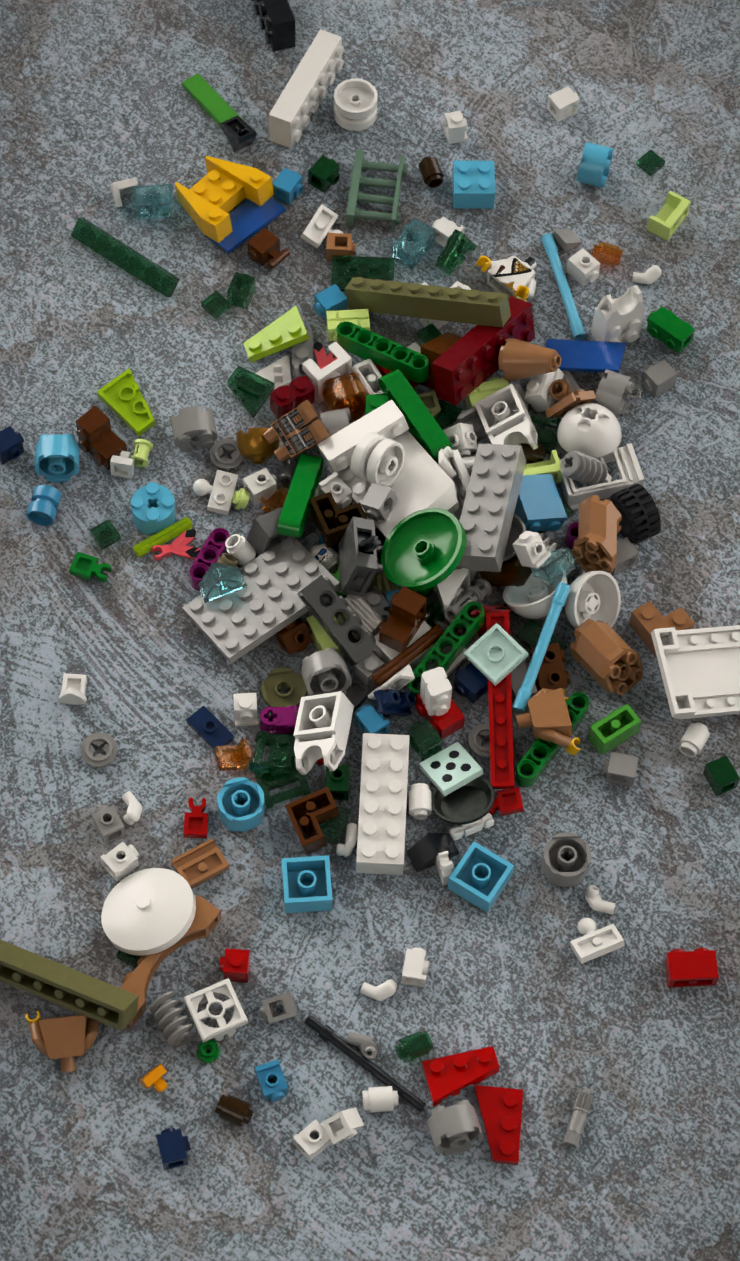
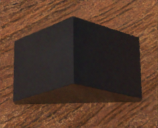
M238 115L220 123L234 152L251 145L257 136L256 131Z
M428 833L407 851V855L418 873L434 866L438 853L448 851L450 859L459 855V851L449 833Z

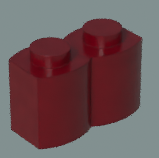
M301 376L291 381L289 385L276 388L270 394V409L279 419L298 407L305 400H309L312 405L315 401V386L307 376Z

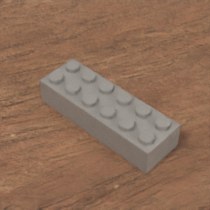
M478 444L459 521L465 531L466 546L463 557L456 567L457 569L501 571L526 465V458L521 445Z

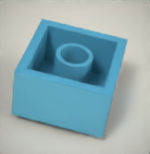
M453 161V209H494V161Z
M474 841L450 875L447 889L488 913L511 879L514 865Z
M329 855L282 858L285 913L332 910L333 899Z

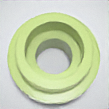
M241 488L239 491H235L232 503L237 510L240 508L245 509L248 504L250 493L245 492V489Z

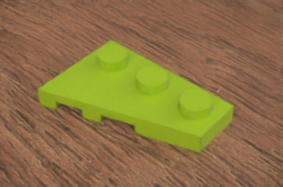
M294 306L243 344L252 363L309 339L298 308Z
M130 368L97 391V396L137 436L142 435L155 425V419L140 392L138 384L134 380Z

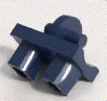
M377 690L373 692L374 697L378 701L375 704V709L383 717H389L390 715L407 717L411 715L410 708L416 705L413 692L402 693L397 690Z

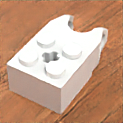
M637 285L629 287L624 295L616 299H612L611 294L603 296L598 307L594 310L591 333L596 341L631 343L640 338L645 305L639 287Z
M513 384L475 403L477 412L492 444L519 445L527 443L533 450L538 448V434L523 399Z
M342 691L301 697L293 734L296 738L294 743L296 769L301 775H306L320 758L324 759V765L329 768V771H335L345 755L354 705Z

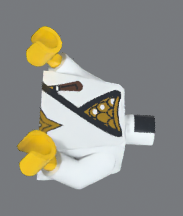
M480 256L476 265L482 267V272L488 271L486 284L495 291L508 294V299L511 296L521 297L523 301L534 296L536 281L533 269L537 266V263L533 258L528 257L526 260L521 261L516 256H511L508 259L491 261L486 256Z

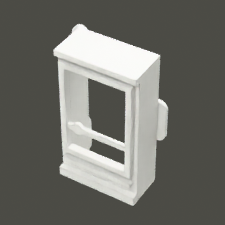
M632 443L616 448L613 452L597 458L605 463L616 461L622 478L620 480L611 481V476L607 473L606 483L576 489L573 479L562 474L559 484L568 510L579 509V504L593 495L599 496V499H604L634 484L643 486L644 477Z

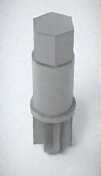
M584 1088L583 1092H578L563 1142L573 1148L578 1147L594 1097L590 1095L591 1089Z

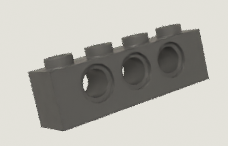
M321 575L297 593V595L353 666L377 648L375 644L376 639L369 631L366 632L362 628L360 618L355 613L352 614L349 611L347 601L341 595L338 596L335 593L333 583L327 577L324 578ZM320 596L329 598L330 605L328 607L321 605ZM335 614L343 616L344 622L342 625L335 623ZM349 632L356 633L358 637L356 643L349 641Z

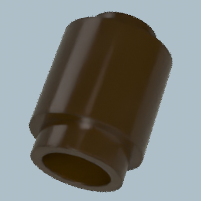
M430 156L423 158L418 167L424 183L429 188L440 186L443 183L444 175L437 158Z
M527 443L519 444L522 446L526 463L531 464L544 461L546 449H542L543 444L537 443L538 448L535 450Z
M222 1095L215 1109V1113L220 1115L219 1118L239 1127H242L244 1123L248 1125L254 1113L251 1110L250 1103L232 1095Z

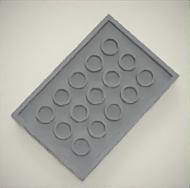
M288 536L280 544L260 554L227 577L225 581L217 583L182 608L192 622L232 664L309 611L297 593L319 576L327 577L333 583L335 593L341 589V585L295 537ZM320 596V603L328 597Z

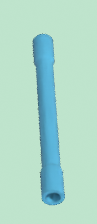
M547 233L541 239L546 254L549 257L570 321L569 325L574 340L581 341L586 338V333L561 264L554 236L551 233Z
M558 582L551 601L552 604L523 683L512 706V709L525 713L527 709V701L531 698L534 683L560 612L565 605L571 588L566 583Z

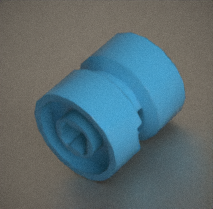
M48 485L35 486L31 498L32 502L29 504L26 517L31 522L41 526L52 525L57 513L56 507L59 506L62 496L60 491Z

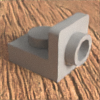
M472 407L469 410H463L458 415L456 424L473 425L477 442L486 438L488 435L482 422L476 417V408Z

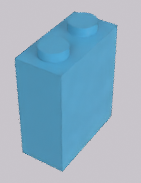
M552 474L523 475L514 514L524 522L527 531H557L567 519Z

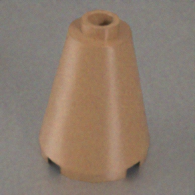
M516 338L506 339V345L501 346L499 351V369L504 371L505 376L502 377L507 381L555 372L561 365V356L556 350Z

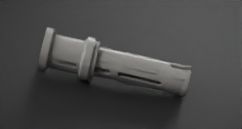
M481 578L475 581L473 586L468 587L464 592V596L445 610L447 620L453 621L468 602L476 601L481 603L483 598L490 596L492 586L489 581Z

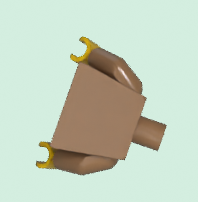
M562 688L556 690L540 689L527 701L528 713L516 715L518 729L531 726L534 738H540L566 748L570 755L577 754L581 750V748L576 747L580 744V739L575 737L571 740L570 738L572 737V724L566 705L568 698L564 697L566 691Z
M38 1010L36 1011L37 1017L30 1019L27 1013L25 1017L29 1024L31 1039L43 1055H48L49 1059L60 1058L61 1072L76 1071L75 1056H82L85 1054V1051L91 1049L98 1035L99 1021L90 1017L87 1018V1016L82 1014L42 1019Z

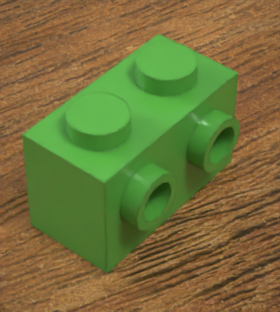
M626 704L621 708L613 710L604 719L594 722L590 727L588 739L602 756L637 734L641 720L631 707Z

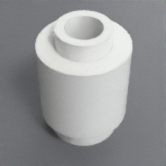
M234 534L226 540V550L238 560V565L244 566L255 559L256 550L243 536Z
M699 722L691 723L680 741L679 750L691 758L700 754L710 736L708 728Z
M424 783L411 785V790L408 792L409 815L413 816L414 819L423 820L432 814V792L429 789V785Z
M392 1086L370 1087L368 1090L362 1091L364 1111L370 1110V1113L394 1111V1106H398L397 1090L392 1091Z

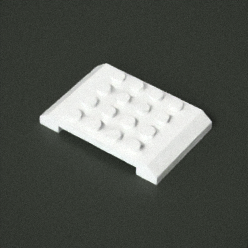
M740 625L675 630V627L653 629L651 636L673 718L680 720L740 714Z

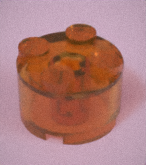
M350 373L336 379H328L325 382L326 387L322 393V398L328 411L349 408L351 416L349 423L362 417L361 414L366 410L367 391L357 374Z

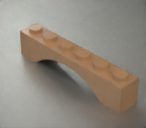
M200 895L195 897V917L186 934L177 943L164 951L151 955H142L137 963V968L133 972H128L123 978L120 988L139 996L137 1016L127 1025L130 1029L146 1011L148 987L153 974L161 962L182 945L197 939L206 938L220 922L221 911Z

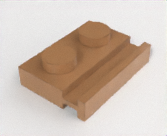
M580 389L569 394L545 410L547 418L549 419L553 416L554 418L563 417L573 407L592 402L596 399L594 390L584 391V389Z
M213 838L171 860L177 873L188 882L191 889L229 869L228 862Z

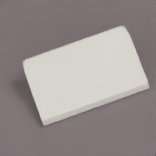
M409 664L406 665L381 686L376 687L367 695L368 698L377 700L373 692L377 690L398 691L415 678Z

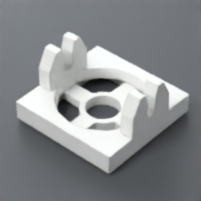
M229 978L184 997L186 1006L203 1043L213 1038L216 1041H222L224 1035L227 1034L231 1037L235 1034L236 1028L248 1024L247 1017ZM219 994H224L230 999L222 1002L216 998ZM208 1001L206 1009L197 1012L199 1003L204 1004ZM219 1003L223 1007V1011L219 1015H212L209 1012L210 1005ZM234 1006V1015L230 1022L226 1024L223 1017L225 1011ZM208 1017L216 1019L219 1028L208 1027L201 1020Z

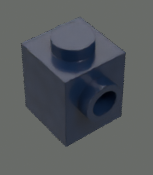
M11 426L0 431V463L2 465L18 458L24 452V439L20 432H15Z
M471 662L466 667H460L454 674L455 691L460 696H465L473 704L488 691V679Z
M168 1128L162 1130L161 1134L156 1135L164 1171L189 1164L186 1151L191 1149L187 1135L182 1137L181 1129Z

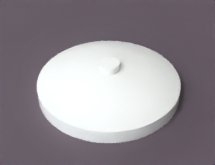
M164 868L140 870L121 880L111 890L102 908V926L110 942L122 952L139 956L155 954L168 949L186 934L195 917L196 900L190 885L180 874Z

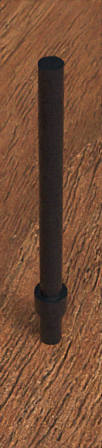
M311 1015L307 1017L304 1023L319 1034V1038L325 1042L329 1041L384 1085L392 1086V1091L397 1090L398 1095L419 1112L425 1108L426 1104L334 1034L335 1030L328 1025L324 1026Z

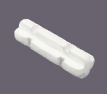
M487 813L475 822L451 827L449 829L450 836L454 841L459 840L463 835L466 837L481 831L483 827L489 828L493 826L494 819L490 813Z

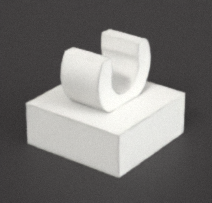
M121 451L120 456L112 455L110 460L111 475L128 479L133 478L134 459L129 458L130 452Z

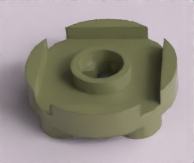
M278 668L271 671L268 677L263 680L261 694L263 701L268 707L300 706L301 697L307 696V689L301 674L293 672V669ZM282 686H285L286 689H290V691H288L287 694H282L278 692L281 690Z

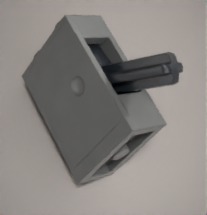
M353 516L338 543L341 593L363 597L376 572H384L381 559H377V554L382 553L383 546L381 541L378 540V536L375 535L374 520Z

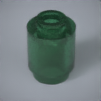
M418 1031L399 1039L395 1050L399 1059H404L408 1063L429 1054V1051L433 1050V1043L427 1031L422 1033Z

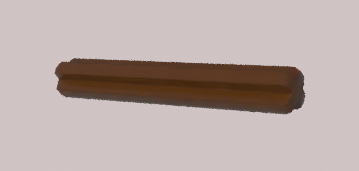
M435 625L371 676L373 683L376 686H381L437 642L444 633V630L439 625Z

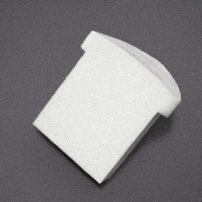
M136 177L111 183L110 189L116 208L122 207L121 195L138 191Z
M64 673L59 702L75 705L86 704L87 675Z

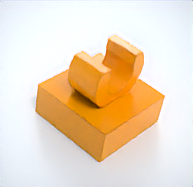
M158 1064L139 1080V1083L143 1088H149L152 1085L158 1093H161L168 1087V1084L161 1078L167 1071L162 1064Z

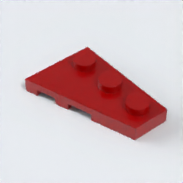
M491 1046L422 1061V1068L433 1107L441 1104V1100L450 1095L453 1097L459 1094L461 1089L470 1084L476 1085L498 1073L499 1063L494 1047Z
M474 1085L493 1163L518 1165L523 1090Z

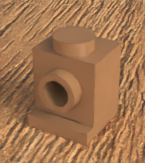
M327 233L326 262H330V260L351 261V255H355L356 243L352 242V234Z

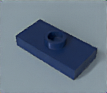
M204 706L186 719L187 724L216 753L220 752L234 740V735Z

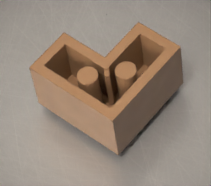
M651 601L633 610L629 625L655 657L657 656L651 636L653 629L675 627V630L694 629L695 625L682 607L663 617Z

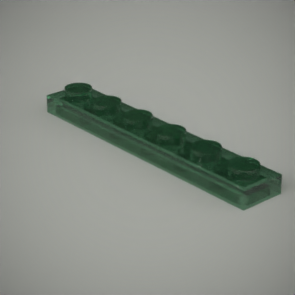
M78 218L71 233L73 238L164 296L172 297L180 278L85 218Z

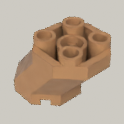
M593 495L579 504L578 538L574 541V548L571 550V554L585 573L590 571L611 573L616 568L617 534L621 530L619 522L622 520V515L610 500H598L599 496Z
M587 619L575 629L574 636H576L574 643L571 642L569 647L573 658L606 691L624 695L642 679L644 674L642 670L643 665L638 652L632 650L607 623L600 620Z

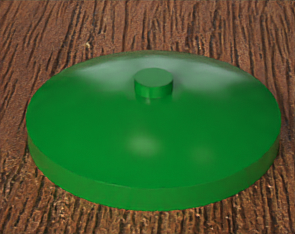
M440 508L422 509L405 517L389 533L382 548L381 564L387 578L398 588L405 586L412 591L426 590L444 581L456 569L465 551L466 535L462 524L453 514Z

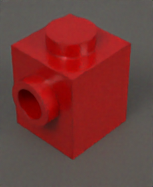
M225 948V957L220 956L219 971H223L224 980L229 978L230 982L248 983L250 950Z

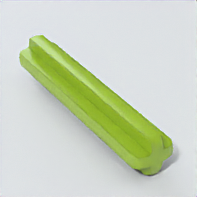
M184 517L133 546L135 555L141 557L152 551L153 546H161L186 530L193 527L189 517Z

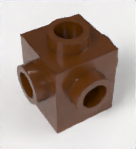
M296 619L275 634L281 649L290 655L294 652L303 651L307 648L308 644L313 642L310 635L312 630L309 624L300 619Z

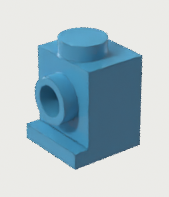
M371 704L363 705L355 713V724L362 733L387 734L390 732V721L388 719L385 720L382 714H378V711Z
M279 1059L255 1067L256 1077L264 1101L271 1100V1102H276L288 1094V1086ZM274 1078L277 1079L276 1083L270 1084L268 1082V1080Z

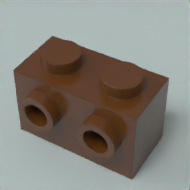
M559 643L548 645L535 681L537 691L542 688L552 690L562 688L565 690L568 688V684H570L568 670H564L563 666L565 653L563 648L559 647ZM535 647L529 650L530 660L534 653Z

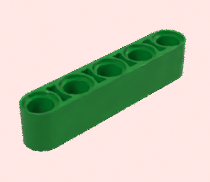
M341 322L337 325V343L345 351L365 360L371 359L374 364L391 372L399 369L405 378L413 382L422 383L428 379L429 363L428 358L423 354L351 322Z
M399 369L378 379L382 392L388 395L389 401L392 399L404 415L410 432L434 461L438 460L440 449L449 446L453 450L449 438Z
M301 454L279 517L278 535L301 537L310 511V499L315 496L323 471V457Z
M471 601L463 607L413 671L415 678L407 686L414 696L420 694V689L415 690L414 685L421 681V674L428 671V667L433 663H437L438 667H443L446 673L485 623L486 612L479 602ZM473 610L480 611L479 616L476 618H471L470 613ZM459 628H466V632L462 636H457L456 631ZM445 646H452L451 652L447 654L442 653V649Z
M581 692L573 693L566 701L572 724V734L586 717L589 707L588 697ZM579 704L583 708H575L573 705ZM540 738L537 739L517 765L516 783L521 787H531L562 746ZM541 754L545 758L538 759L534 755ZM528 771L531 775L525 776L521 772Z

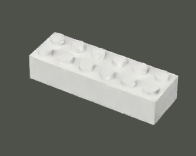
M319 30L269 113L270 141L292 149L294 143L300 140L304 127L307 128L312 113H316L320 99L325 98L328 86L332 85L335 80L336 72L342 69L344 46H342L341 36Z
M363 733L356 873L403 875L410 735Z

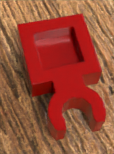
M520 787L497 791L498 798H495L494 804L488 813L493 815L497 810H500L501 816L524 812Z
M190 797L188 804L192 813L185 812L183 836L184 838L207 839L209 815L208 813H203L207 807L206 799L202 798L200 806H194L193 798Z

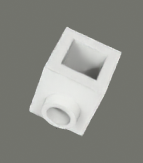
M582 248L568 259L566 272L584 287L589 282L592 283L598 278L600 263Z
M267 468L243 478L245 492L250 493L249 499L254 506L277 495L278 480L273 473H269Z

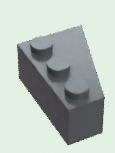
M281 507L254 518L246 540L256 550V557L268 549L277 546L283 539L288 537L277 534L278 521L282 511ZM310 511L301 537L296 538L298 541L317 530Z

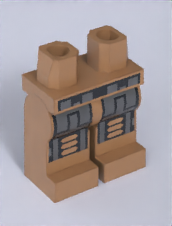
M305 400L298 407L271 423L272 427L263 434L269 444L278 439L281 440L283 446L274 451L279 461H284L290 457L294 459L330 437L329 432L322 421L318 419L319 416L309 400Z

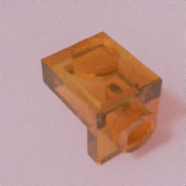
M281 486L269 499L266 500L263 496L259 498L264 504L261 507L262 510L267 514L278 507L282 508L288 491Z
M241 739L238 745L216 746L214 754L219 771L244 770L253 756L252 748L249 747L247 739Z

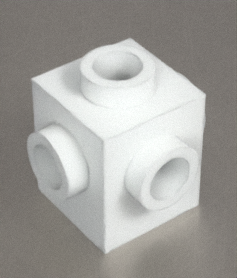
M458 423L443 430L449 438L453 450L458 449L461 457L470 456L471 452L477 450V437L473 425Z

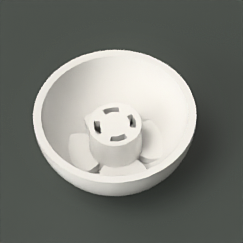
M595 403L580 404L570 409L561 419L557 431L558 442L565 451H579L595 458L613 452L620 444L622 438L621 427L616 416L606 407Z
M542 565L539 568H535L524 586H506L503 592V599L507 606L519 616L529 619L546 617L558 582L568 584L565 571L556 565Z
M590 571L577 577L570 585L571 588L564 605L566 617L570 624L576 629L587 619H593L595 621H603L612 628L618 618L621 605L620 590L614 577L605 571Z

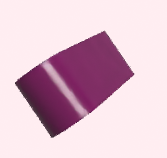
M216 528L210 533L190 567V582L195 590L203 591L210 586V580L212 579L218 557L222 556L223 553H228L225 542L230 536L226 529ZM214 558V560L208 561L206 559ZM199 575L204 576L203 578H196Z

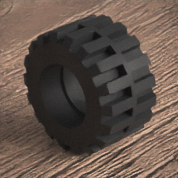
M634 484L611 495L610 501L622 515V520L619 522V526L621 525L619 532L624 538L627 537L631 543L637 544L659 534V531H661V520L658 508L652 496L642 485Z

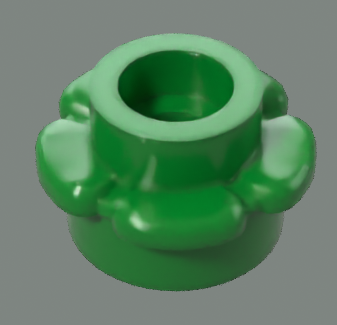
M208 1040L204 1043L201 1041L197 1046L196 1056L204 1063H212L220 1055V1049L214 1040Z

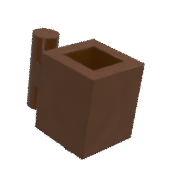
M266 228L247 242L250 259L254 262L257 261L262 266L267 263L270 269L275 268L290 255V251L287 248L280 252V239Z

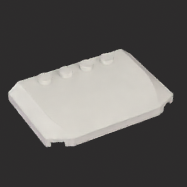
M408 431L392 439L402 444L405 450L403 468L394 483L389 486L392 487L398 500L386 521L374 520V525L385 539L401 520L416 511L427 508H440L452 514L460 508L455 483ZM350 464L345 469L337 472V474L353 491L352 500L356 504H361L371 483L354 476ZM330 467L327 468L330 475L334 473Z

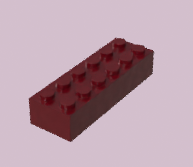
M511 296L508 299L511 316L503 328L476 325L432 362L435 392L438 398L457 405L499 369V351L501 346L506 345V339L516 338L531 342L535 338L534 316L531 303Z

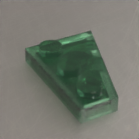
M332 255L331 286L336 284L343 292L353 277L381 279L384 281L394 280L395 258Z

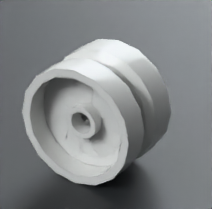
M352 78L343 81L336 87L334 91V118L336 123L342 128L349 131H361L374 124L377 119L378 93L370 82Z
M367 433L360 439L353 451L351 471L354 476L364 481H369L371 484L375 482L389 487L397 479L403 468L405 460L404 447L402 444L392 439H387L378 433Z

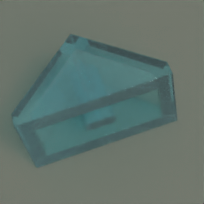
M569 548L550 551L551 556L539 568L530 567L534 577L551 586L574 570L576 564Z
M214 562L198 584L205 603L247 587L240 568Z

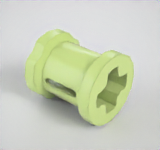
M136 439L134 441V453L130 458L134 459V466L144 468L149 463L148 456L149 452L153 449V444L145 439Z

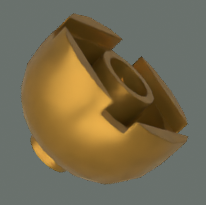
M248 428V433L243 434L242 430L236 433L237 447L240 454L244 458L252 460L253 464H264L265 460L272 458L275 455L274 451L279 448V439L269 444L263 434L269 428Z

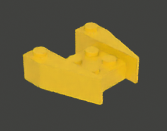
M206 156L205 162L208 174L190 189L178 182L174 184L178 201L202 233L220 243L233 231L229 212L244 198H247L261 207L274 195L272 178L259 169Z

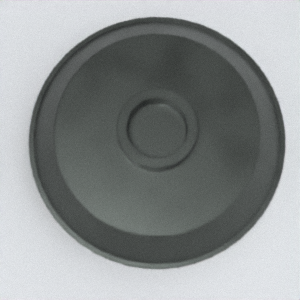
M480 776L446 796L436 787L432 794V809L436 816L444 822L456 825L469 824L481 819L491 810L495 800L492 785Z

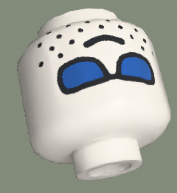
M320 544L310 549L309 552L331 574L337 572L339 554L332 547L326 548L325 544Z

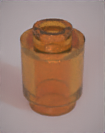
M600 241L599 245L594 244L591 256L595 257L599 263L613 266V264L619 265L623 249H619V246Z

